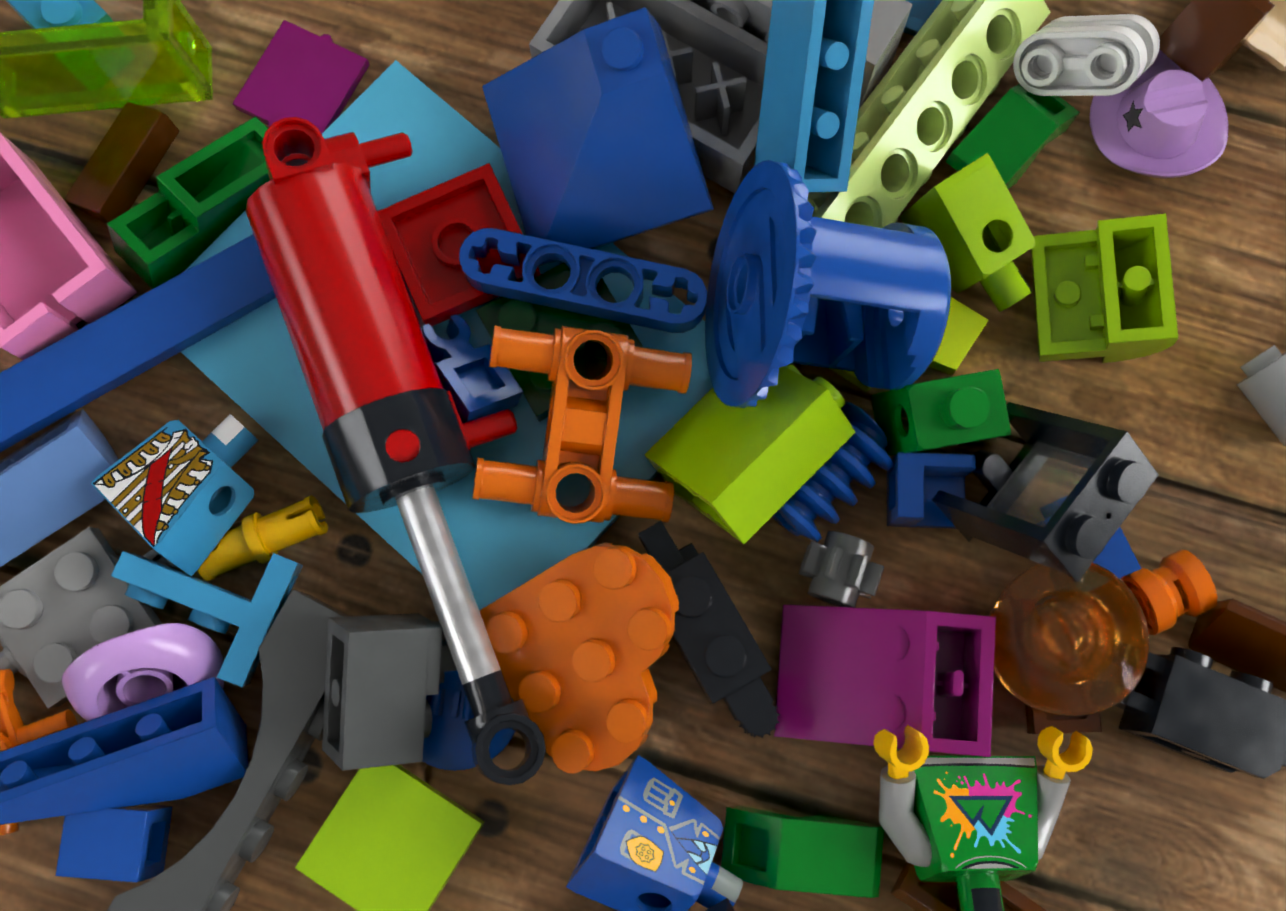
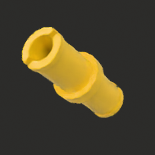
M309 495L304 500L265 516L258 512L242 518L240 526L227 531L197 570L204 580L210 581L218 575L255 560L265 564L270 561L273 553L278 555V551L314 536L326 534L328 532V524L325 521H318L326 518L321 505L313 495Z

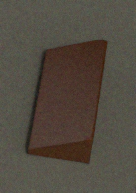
M126 102L64 200L67 204L106 224L130 210L178 135L179 129L165 113L154 108Z
M1233 598L1217 601V606L1214 609L1198 616L1188 641V647L1191 650L1204 654L1214 661L1238 672L1265 679L1271 682L1274 688L1286 693L1285 621Z

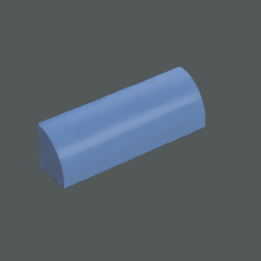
M84 409L76 412L0 461V567L105 500L92 486L91 482L119 459L103 433Z

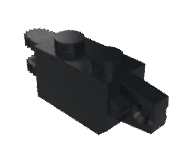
M662 521L638 533V537L647 554L653 556L671 577L679 600V610L675 612V631L672 638L710 704H714L723 698L733 718L740 722L739 727L744 729V733H750V736L753 737L757 735L761 738L765 734L771 735L770 732L776 730L775 725L780 723L777 720L780 714L776 712L777 706L772 705L773 698L760 676L772 669L704 552L698 554L692 543L678 550Z
M1106 640L1102 652L1103 656L1115 664L1136 670L1130 690L1120 683L1097 679L1093 680L1089 694L1124 709L1118 729L1224 772H1244L1264 779L1280 771L1281 767L1286 768V700L1271 694L1273 688L1271 682L1237 671H1231L1230 676L1211 669L1213 664L1212 658L1193 650L1171 647L1169 655L1153 654L1121 641Z

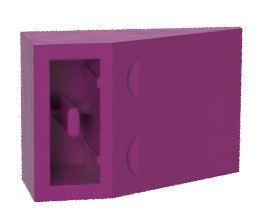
M783 605L776 694V712L780 714L777 720L780 723L775 725L774 736L874 746V736L879 731L886 729L896 736L897 748L901 749L905 743L904 729L909 725L927 738L929 752L991 757L996 617L921 610Z

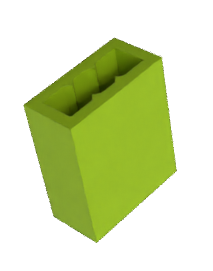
M789 364L786 367L779 368L778 384L770 386L767 398L758 400L755 407L740 408L728 406L718 398L714 388L710 389L644 456L665 481L673 482L674 493L745 544L856 432L841 410L845 405V400L840 392L824 378L817 376L812 381L804 377L794 365Z

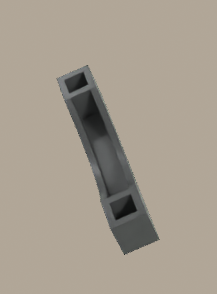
M294 589L291 591L259 647L263 679L261 722L252 759L234 798L212 830L181 860L150 881L115 896L107 911L231 910L240 892V888L234 885V882L246 861L253 863L267 846L274 832V826L268 823L280 800L288 801L303 782L308 771V765L302 761L315 738L319 741L323 740L328 617H348V615L309 594Z

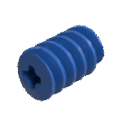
M845 401V405L841 410L856 433L772 516L775 521L796 536L802 535L816 543L822 539L814 523L817 517L834 525L840 521L831 503L835 498L850 506H854L858 502L849 485L853 480L869 489L876 484L867 468L870 463L886 471L894 466L885 450L888 443L883 430L862 408L851 402Z

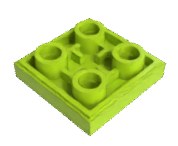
M400 765L362 768L357 771L295 868L357 911H430L485 821Z

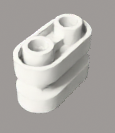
M1135 14L1059 17L1049 22L1021 43L1014 56V74L1019 84L1025 90L1039 96L1115 95L1130 87L1154 63L1160 49V38L1157 29L1148 19Z

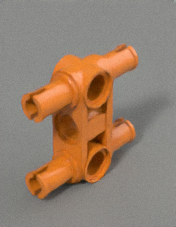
M495 325L489 367H503L548 374V381H552L542 460H537L536 466L489 461L477 457L472 499H488L531 505V512H537V516L559 518L571 524L585 522L603 523L604 520L609 521L612 515L654 519L668 523L674 500L673 482H657L617 476L616 469H613L623 391H627L629 385L673 390L686 394L691 378L692 354L637 347L634 344V340L628 339L627 335L600 330L562 326L561 329L555 328L552 335L505 329ZM586 341L600 344L607 354L605 370L594 379L583 378L574 366L576 349ZM576 473L587 476L590 482V492L583 503L568 507L557 501L556 489L563 477Z

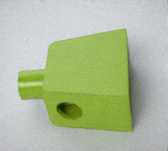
M988 153L934 186L900 216L903 223L927 227L937 235L948 258L951 288L955 292L960 293L980 281L999 312L1009 308L1033 292L1013 260L1035 246V238Z

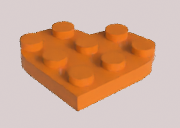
M605 542L576 552L479 610L511 698L514 702L523 699L530 720L537 724L544 736L546 753L552 757L555 765L560 770L570 774L578 773L582 770L596 772L617 766L646 742L649 736L647 733L653 723V704L657 701V690L649 667L668 651L670 647L668 643L675 631V612L679 610V600L671 577L653 556L647 553L640 554L623 545H612L613 543Z

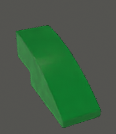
M256 116L156 176L159 192L107 223L114 251L152 289L187 269L246 210L247 199L256 189L270 181L262 144L265 131L268 128Z

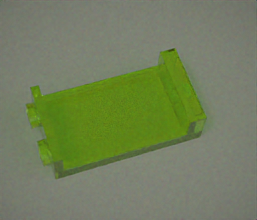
M143 0V19L0 32V116L4 119L123 108L126 102L150 106L213 100L212 46L180 0Z

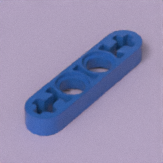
M483 228L471 233L464 240L459 252V261L467 281L474 289L491 295L669 333H684L694 329L702 321L706 311L707 289L703 280L696 273L680 267L495 228ZM490 249H498L502 262L520 266L519 254H527L522 266L523 281L515 282L517 277L514 267L501 264L493 265L490 274H483L479 262L475 258H486ZM547 260H559L569 267L571 274L568 281L562 287L546 289L539 286L534 280V273L537 267ZM610 273H621L632 281L634 289L626 300L619 303H610L603 300L597 293L596 287L599 280ZM643 280L653 281L652 294L657 296L672 297L675 288L687 290V301L695 303V306L684 305L681 314H673L669 312L668 301L649 296V309L639 308L643 300Z

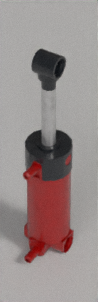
M298 117L282 118L274 122L265 131L262 141L270 181L258 187L247 199L245 211L324 431L322 438L346 506L353 513H366L398 505L474 718L464 721L472 741L473 762L480 774L492 782L509 786L524 783L533 777L543 764L546 751L544 736L537 724L530 720L523 699L515 702L511 699L436 494L437 491L456 483L475 469L476 465L470 448L516 433L518 427L515 416L511 410L505 409L462 424L450 390L446 391L442 386L371 195L369 168L411 157L413 151L408 135L401 132L359 144L354 132L324 139L319 129L308 120ZM502 729L516 731L525 742L526 751L524 758L513 769H500L490 758V742L494 735Z

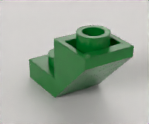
M1018 84L1010 88L952 151L945 162L956 171H959L988 153L1009 189L1018 182L1041 149L1064 133L1080 112L1059 96L1035 95Z
M745 806L726 807L721 867L744 882L775 890L875 898L879 897L884 829L879 825L830 815L794 817Z

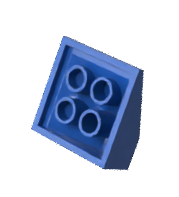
M646 7L583 29L482 86L526 235L595 249L714 210L661 27ZM547 260L541 263L538 267L558 260Z

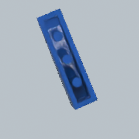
M212 677L1 751L0 825L94 812L105 808H122L184 799L243 778L248 768L247 726L217 679Z

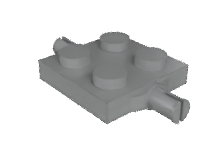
M86 528L0 586V641L3 647V651L0 652V670L11 669L13 674L19 671L26 676L48 709L59 707L68 701L62 685V675L67 667L85 651L104 641L134 632L137 629L162 624L150 605L125 595L129 583L111 576L120 557L115 554L99 528ZM154 549L143 555V557L168 567L175 566Z

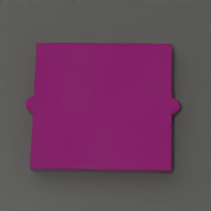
M283 20L232 104L237 110L253 118L256 116L260 121L268 124L269 127L282 118L298 117L314 124L322 134L340 116L370 64L366 58L335 44L329 34H323L320 37Z

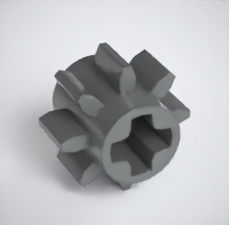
M836 531L827 532L823 545L811 541L810 545L807 546L798 573L812 578L807 594L838 607L855 608L859 595L871 599V596L876 595L884 570V566L870 562L874 546L855 536Z

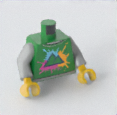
M909 725L904 729L905 743L897 752L896 736L886 729L879 731L874 736L873 745L877 754L888 762V766L882 768L880 773L879 823L904 859L914 865L916 875L920 881L957 883L960 911H1004L1000 881L1013 880L1036 870L1038 861L1044 855L1071 782L1066 771L1077 772L1089 764L1093 753L1090 740L1080 732L1075 731L1070 737L1068 749L1059 754V748L1063 741V732L1054 726L1047 727L1040 732L1037 740L1039 751L1047 760L1045 765L1037 766L1035 756H928L929 744L927 738Z

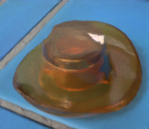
M1092 563L1078 582L1073 581L1063 572L1037 564L1022 572L1011 581L1000 594L990 613V616L996 617L994 672L1010 693L1035 709L1064 716H1082L1101 712L1111 708L1127 697L1139 683L1145 671L1149 654V634L1142 608L1126 584L1115 574L1098 564Z

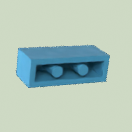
M874 0L772 1L754 166L765 160L787 163L790 168L798 171L802 177V182L807 186L809 192H847Z

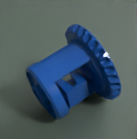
M765 160L755 165L740 183L728 207L718 236L709 277L705 313V348L709 376L718 398L724 404L732 407H755L758 400L767 398L769 387L778 384L779 368L786 367L791 363L853 371L857 379L868 387L899 390L906 385L913 384L927 370L938 351L945 332L950 309V267L946 252L937 235L927 227L899 222L890 223L883 228L813 217L814 207L808 201L809 189L802 182V177L797 170L790 168L787 163Z

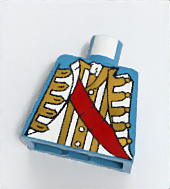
M231 414L203 441L179 420L169 421L98 475L91 484L156 552L189 576H192L254 498V489L231 467L259 440Z

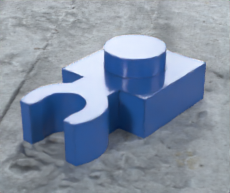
M457 314L450 316L446 329L450 339L439 337L430 324L422 326V332L433 362L436 363L435 367L442 386L446 391L450 390L462 424L518 405L523 390L507 368L489 367L490 344L476 349L472 347L469 342L471 336L470 327L461 316Z

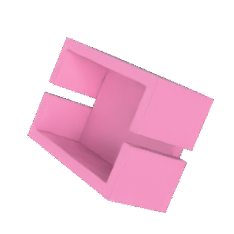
M0 132V348L24 360L79 330L76 324L84 320L90 324L114 311L135 295L137 291L36 163Z

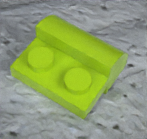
M1166 213L1098 220L1096 230L1033 236L1035 238V246L1031 249L1039 362L1102 357V363L1118 362L1149 356L1166 350L1178 340V328Z

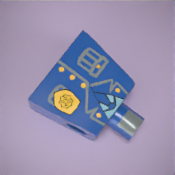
M637 755L611 789L566 887L577 894L617 911H688L695 902L708 909L726 898L729 899L733 907L740 895L743 880L712 861L724 829L720 819L649 761Z

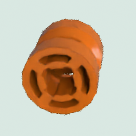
M1179 550L1163 557L1159 567L1153 570L1142 568L1120 579V590L1128 611L1141 629L1149 635L1155 636L1172 628L1180 616L1186 614L1197 617L1217 606L1218 596L1210 574L1203 563L1188 550Z

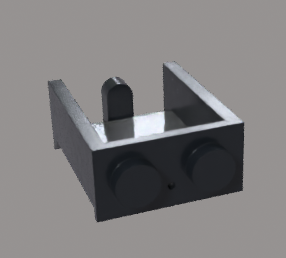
M1008 402L1006 406L1009 422L1026 443L1009 466L998 454L985 450H979L974 454L975 470L972 472L989 491L979 504L941 490L937 492L932 501L968 542L974 537L1063 572L1073 581L1078 582L1159 474L1127 431Z

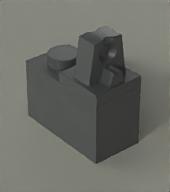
M419 613L328 617L322 750L342 771L422 762L424 738L429 737L432 729V712L426 695L439 694V684L444 683L445 672L457 670L442 630L443 627H441L439 621H431Z

